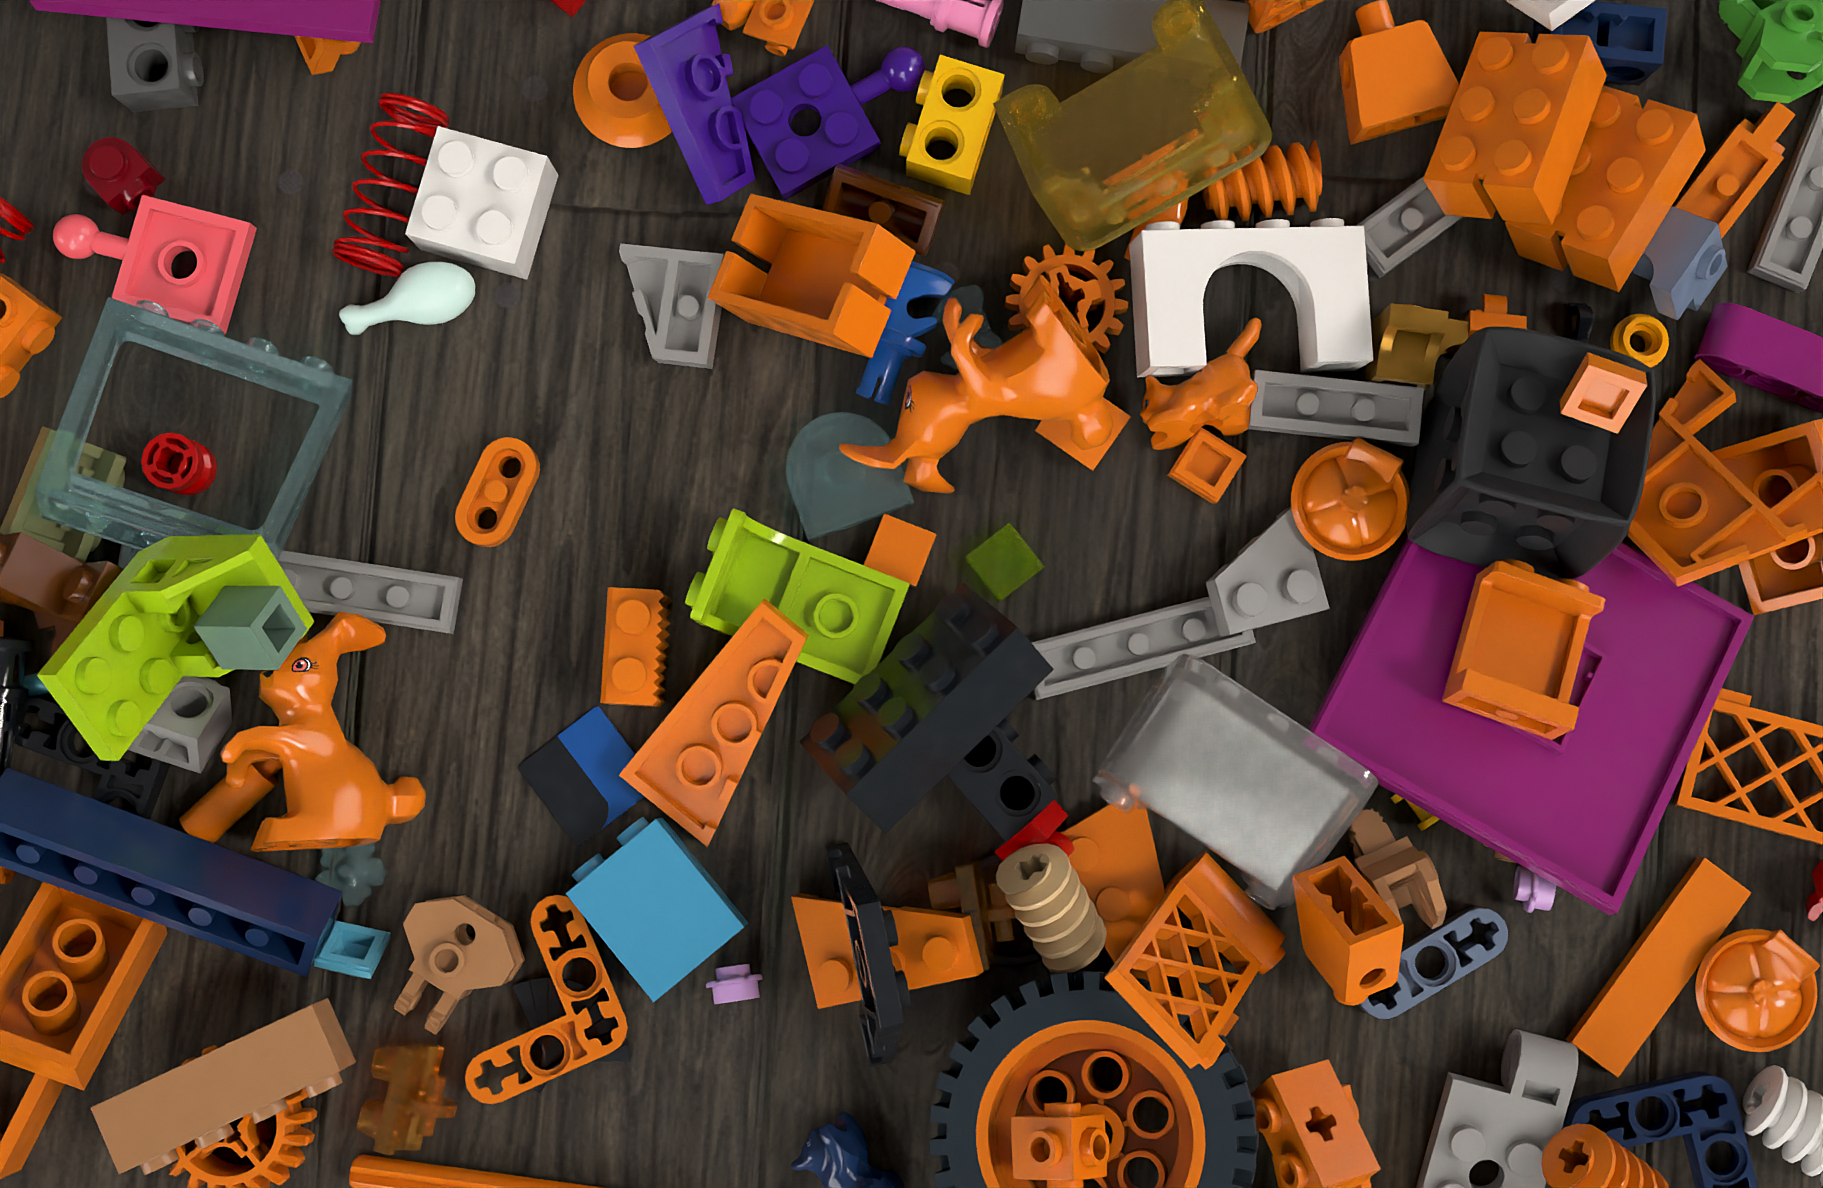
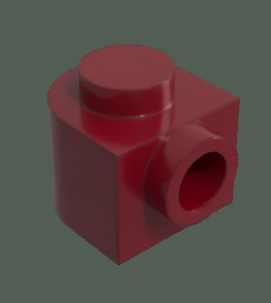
M107 137L97 140L86 150L83 156L82 171L86 181L109 206L122 215H125L129 210L138 209L142 195L153 197L156 187L165 180L162 174L143 154L120 138Z

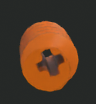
M1316 140L1311 141L1307 153L1299 142L1289 144L1285 158L1277 145L1266 148L1263 160H1261L1259 153L1254 148L1246 149L1240 164L1236 155L1232 151L1222 153L1218 168L1210 154L1202 155L1200 161V180L1206 210L1213 209L1218 220H1227L1230 207L1236 206L1242 221H1249L1252 204L1258 203L1264 218H1271L1275 201H1281L1288 216L1294 214L1297 198H1303L1309 213L1316 212L1319 195L1322 192V165Z
M1577 1123L1564 1127L1550 1139L1544 1148L1541 1160L1542 1172L1549 1186L1553 1188H1669L1668 1183L1659 1171L1650 1167L1645 1161L1636 1157L1631 1151L1622 1147L1620 1143L1608 1137L1605 1132L1591 1124Z

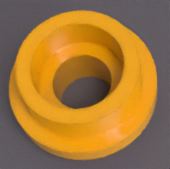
M1633 314L1624 318L1614 327L1610 337L1612 351L1634 358L1650 368L1657 365L1665 357L1669 346L1668 333L1664 325L1653 316L1647 314ZM1632 334H1637L1644 339L1645 349L1643 352H1637L1631 347L1630 337Z

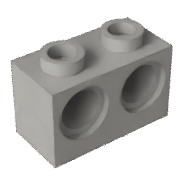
M182 677L127 750L201 774L232 724L230 688L222 686L206 677Z

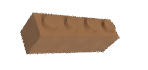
M326 998L91 1107V1111L118 1174L140 1165L144 1175H147L180 1159L175 1148L195 1139L199 1150L234 1134L230 1124L232 1121L250 1114L254 1124L289 1108L284 1097L305 1088L308 1097L311 1098L343 1083L339 1071L351 1066L356 1061L330 1001Z

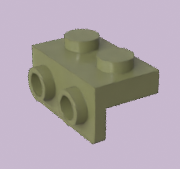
M42 426L0 528V533L6 535L22 532L84 563L89 552L94 551L102 539L104 533V523L102 520L110 500L117 497L125 481V470L123 468L126 463V457Z

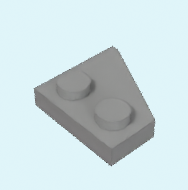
M620 243L619 253L622 262L628 268L635 291L632 292L637 311L643 317L646 326L645 336L652 358L658 363L712 369L722 307L708 299L707 296L725 255Z

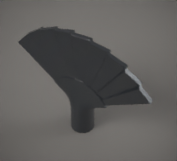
M552 978L530 979L512 986L532 1030L567 1015ZM563 979L567 988L572 991L581 992L589 989L583 984ZM597 993L590 999L572 1002L577 1015L586 1007L590 1013L592 1025L585 1029L587 1038L589 1040L599 1038L602 1045L611 1043L613 1041L611 1031L619 1026L615 1017H603L597 1002H605L606 1000ZM544 1035L536 1039L538 1055L533 1061L534 1064L545 1070L554 1069L560 1065L565 1053L560 1039L552 1035ZM627 1035L620 1047L591 1062H631ZM526 1072L521 1081L526 1083L532 1080V1076ZM547 1082L531 1089L541 1093Z

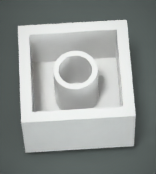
M438 126L405 234L422 251L527 280L557 182L558 173L545 155Z

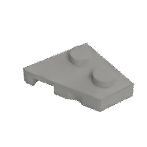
M1291 507L1281 511L1276 516L1277 519L1263 533L1250 540L1238 552V556L1232 562L1224 565L1206 582L1220 637L1330 609L1313 547L1298 530Z

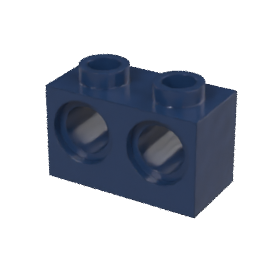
M1594 1L1553 31L1534 20L1532 43H1536L1539 34L1590 36L1607 74L1605 82L1640 86L1663 64L1667 9Z

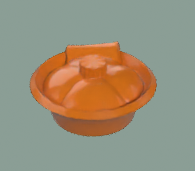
M626 33L607 38L586 54L576 71L573 84V98L581 121L597 138L614 146L625 148L644 147L662 140L672 132L634 49V45L651 37L649 35Z
M1359 437L1352 442L1331 444L1311 455L1299 469L1291 491L1293 518L1305 540L1316 550L1329 557L1349 561L1371 558L1388 549L1399 538L1407 523L1410 491L1406 478L1401 471L1404 460L1369 444Z
M1746 929L1729 934L1710 948L1698 969L1695 993L1701 1016L1709 1029L1718 1038L1737 1049L1749 1052H1768L1782 1048L1800 1036L1812 1019L1817 1003V982L1814 972L1820 967V964L1792 941L1781 929L1773 931Z

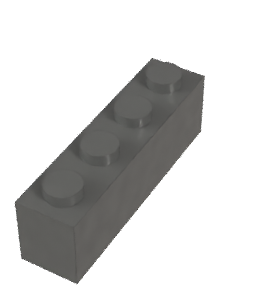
M1023 0L1015 53L1025 54L1027 60L1038 64L1051 65L1057 63L1058 60L1080 63L1081 68L1094 73H1109L1114 68L1133 71L1138 78L1146 81L1163 82L1168 80V77L1190 80V84L1198 89L1220 90L1224 86L1232 87L1240 71L1250 4L1228 0Z

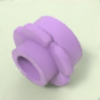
M1518 865L1513 881V899L1522 901L1523 909L1528 913H1532L1534 909L1549 911L1553 905L1556 885L1529 869Z
M750 964L715 969L717 980L706 983V988L712 987L714 1004L760 998L758 980H763L761 974L751 975Z

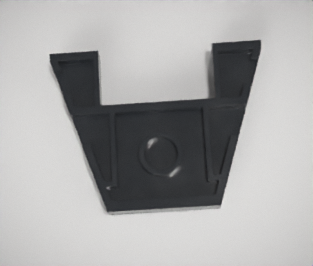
M848 842L825 846L834 896L840 898L843 904L865 1013L858 1016L868 1066L873 1067L891 1063L905 1024L902 1007H907L911 1004L904 971H896L889 948L898 946L895 920L891 910L884 911L881 907L879 898Z

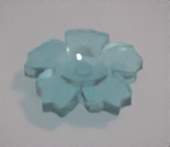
M375 843L363 846L322 849L323 857L320 861L323 867L330 868V870L322 872L315 880L343 891L342 898L345 906H359L366 897L371 895L369 885L377 886L384 884V877L387 871L383 867L380 858L370 859L375 850Z

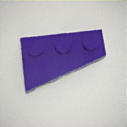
M719 3L704 8L634 45V49L706 205L724 200L755 180L742 112L732 106L726 77L734 75L730 54H721L716 25L722 24L723 19Z

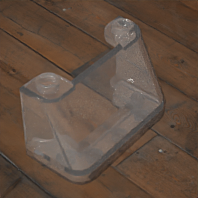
M1181 654L1162 670L1092 779L1093 782L1103 788L1100 796L1114 807L1127 813L1130 812L1132 807L1139 809L1149 808L1242 870L1241 877L1248 884L1245 893L1257 903L1271 910H1275L1277 905L1281 908H1287L1295 901L1292 875L1312 869L1324 862L1364 808L1379 784L1377 778L1362 765L1210 664L1188 654Z

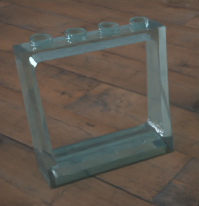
M108 297L35 488L41 518L138 550H143L168 536L261 534L278 562L302 504L351 399L352 380L334 374L332 367L319 358L307 356L302 358L301 362L280 356L278 349L266 340L249 338L245 344L224 337L222 329L208 320L195 319L189 325L170 318L168 312L162 306L152 301L140 300L133 306ZM127 341L136 342L320 405L267 519L261 528L248 530L75 472L116 352L122 343Z

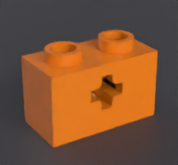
M1329 1059L1272 1075L1250 1094L1254 1096L1257 1110L1255 1115L1256 1127L1263 1133L1276 1161L1279 1179L1285 1188H1356L1381 1170Z

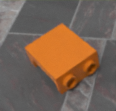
M1514 559L1495 561L1476 575L1442 702L1552 740L1575 728L1580 707L1569 704L1590 620L1593 616L1603 611L1606 599L1590 593L1588 586L1579 581L1563 578L1553 580L1534 573V568L1525 562Z

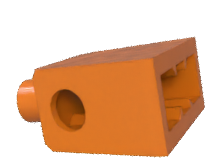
M1378 0L1359 8L1355 15L1362 36L1349 41L1339 56L1348 137L1351 145L1447 118L1459 83L1428 23L1424 20H1417L1395 26L1387 0Z
M1345 856L1292 875L1303 949L1308 959L1333 989L1335 999L1345 1005H1358L1364 1002L1368 995L1391 987L1398 980L1404 924Z

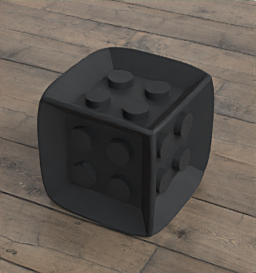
M1485 327L1473 333L1459 348L1440 375L1435 387L1434 396L1424 418L1410 486V499L1407 510L1408 539L1416 545L1439 555L1486 568L1495 561L1514 559L1531 565L1535 570L1534 573L1553 580L1562 578L1576 579L1589 572L1621 544L1627 535L1640 502L1647 471L1656 403V385L1653 370L1644 363L1619 352L1528 329ZM1587 352L1646 372L1647 386L1618 434L1560 414V399Z

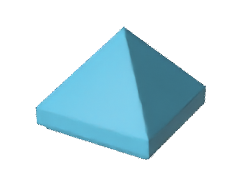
M335 920L314 960V967L349 976L371 979L390 940V932Z

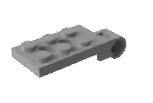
M1515 1029L1508 1037L1502 1055L1501 1081L1503 1086L1448 1072L1416 1188H1545L1546 1179L1543 1176L1541 1160L1545 1146L1563 1126L1578 1071V1050L1576 1045ZM1492 1160L1498 1163L1499 1172L1492 1183L1478 1186L1469 1181L1470 1170L1477 1162Z

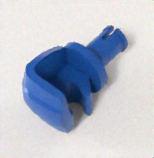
M911 262L897 298L887 297L884 305L891 309V313L873 357L868 359L860 385L856 389V394L869 399L873 394L877 379L880 378L881 382L874 401L890 405L891 396L904 359H911V356L923 357L926 345L914 338L937 327V319L934 317L915 319L909 316L906 310L907 303L920 298L946 300L950 296L954 285V280L947 274L929 266Z

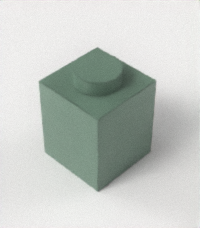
M224 586L194 625V628L222 669L278 670L307 630L281 586Z

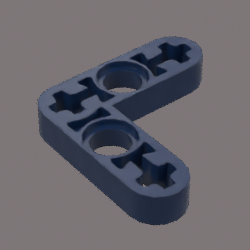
M1693 1071L1583 1096L1574 1100L1567 1108L1563 1122L1564 1127L1577 1123L1586 1124L1589 1122L1588 1112L1590 1111L1605 1119L1620 1116L1623 1125L1627 1129L1626 1133H1623L1624 1129L1622 1126L1614 1122L1597 1128L1605 1132L1608 1137L1620 1143L1624 1148L1683 1135L1695 1188H1713L1714 1184L1727 1185L1728 1188H1758L1736 1096L1732 1087L1722 1078L1704 1071ZM1701 1086L1716 1093V1099L1708 1102L1709 1112L1707 1113L1705 1110L1693 1105L1678 1107L1674 1098L1676 1097L1683 1101L1697 1099L1702 1095ZM1647 1096H1656L1663 1106L1662 1118L1655 1126L1643 1128L1635 1118L1637 1103ZM1617 1103H1619V1111L1615 1107ZM1716 1141H1726L1730 1145L1733 1155L1731 1164L1721 1172H1712L1705 1162L1707 1148ZM1739 1182L1738 1186L1732 1185L1734 1183Z

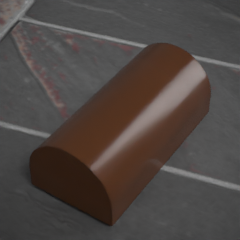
M838 163L834 169L822 211L877 223L915 250V254L925 257L937 231L945 201Z

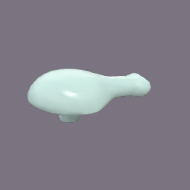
M447 262L420 263L403 272L384 298L362 306L349 304L340 310L339 316L345 324L347 331L352 335L361 334L368 326L391 320L408 321L423 325L445 323L459 316L472 303L475 296V282L469 272L455 264Z

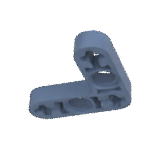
M1470 906L1458 911L1445 919L1443 925L1434 929L1430 928L1402 945L1398 980L1388 992L1391 1001L1387 1005L1377 1000L1369 1002L1367 997L1358 1006L1366 1013L1379 1019H1390L1402 1014L1500 954L1508 941V929L1505 921L1498 913L1483 907ZM1473 919L1483 924L1490 923L1491 929L1485 933L1488 943L1484 947L1475 942H1468L1457 950L1465 956V959L1459 962L1456 950L1443 936L1449 933L1452 940L1459 942L1473 932L1469 924ZM1427 946L1438 947L1445 958L1442 972L1433 978H1423L1415 967V958L1418 952Z

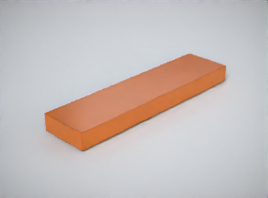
M1697 857L1565 1040L1575 1044L1577 1049L1611 1075L1619 1078L1701 964L1707 952L1716 943L1752 892L1708 859Z

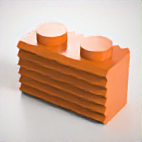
M608 587L600 703L661 707L666 702L661 697L666 692L662 684L667 680L662 673L668 669L663 662L668 658L664 650L669 647L665 639L670 634L665 628L671 624L666 619L671 611L666 606L672 600L662 591Z

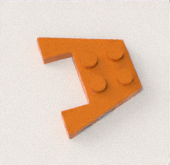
M1701 359L1691 366L1686 374V382L1674 399L1669 398L1659 413V421L1652 430L1642 495L1627 532V536L1677 587L1823 532V473L1821 471L1774 507L1768 508L1693 436L1736 402L1735 391Z

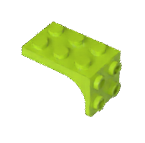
M735 508L732 509L728 520L722 517L718 518L707 545V550L713 552V558L706 574L699 571L696 573L687 593L685 604L692 608L691 619L700 625L733 637L765 598L809 634L796 662L854 685L859 679L869 674L879 665L910 583L782 534L749 518L745 512Z

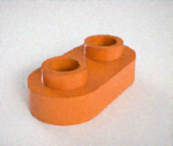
M505 437L491 442L483 451L455 512V522L458 531L471 543L481 547H494L505 542L513 533L540 473L539 459L533 449L526 443L516 438ZM518 459L521 463L519 474L513 478H506L503 474L504 464L508 460ZM486 510H494L497 514L495 525L490 529H482L479 524L480 515Z

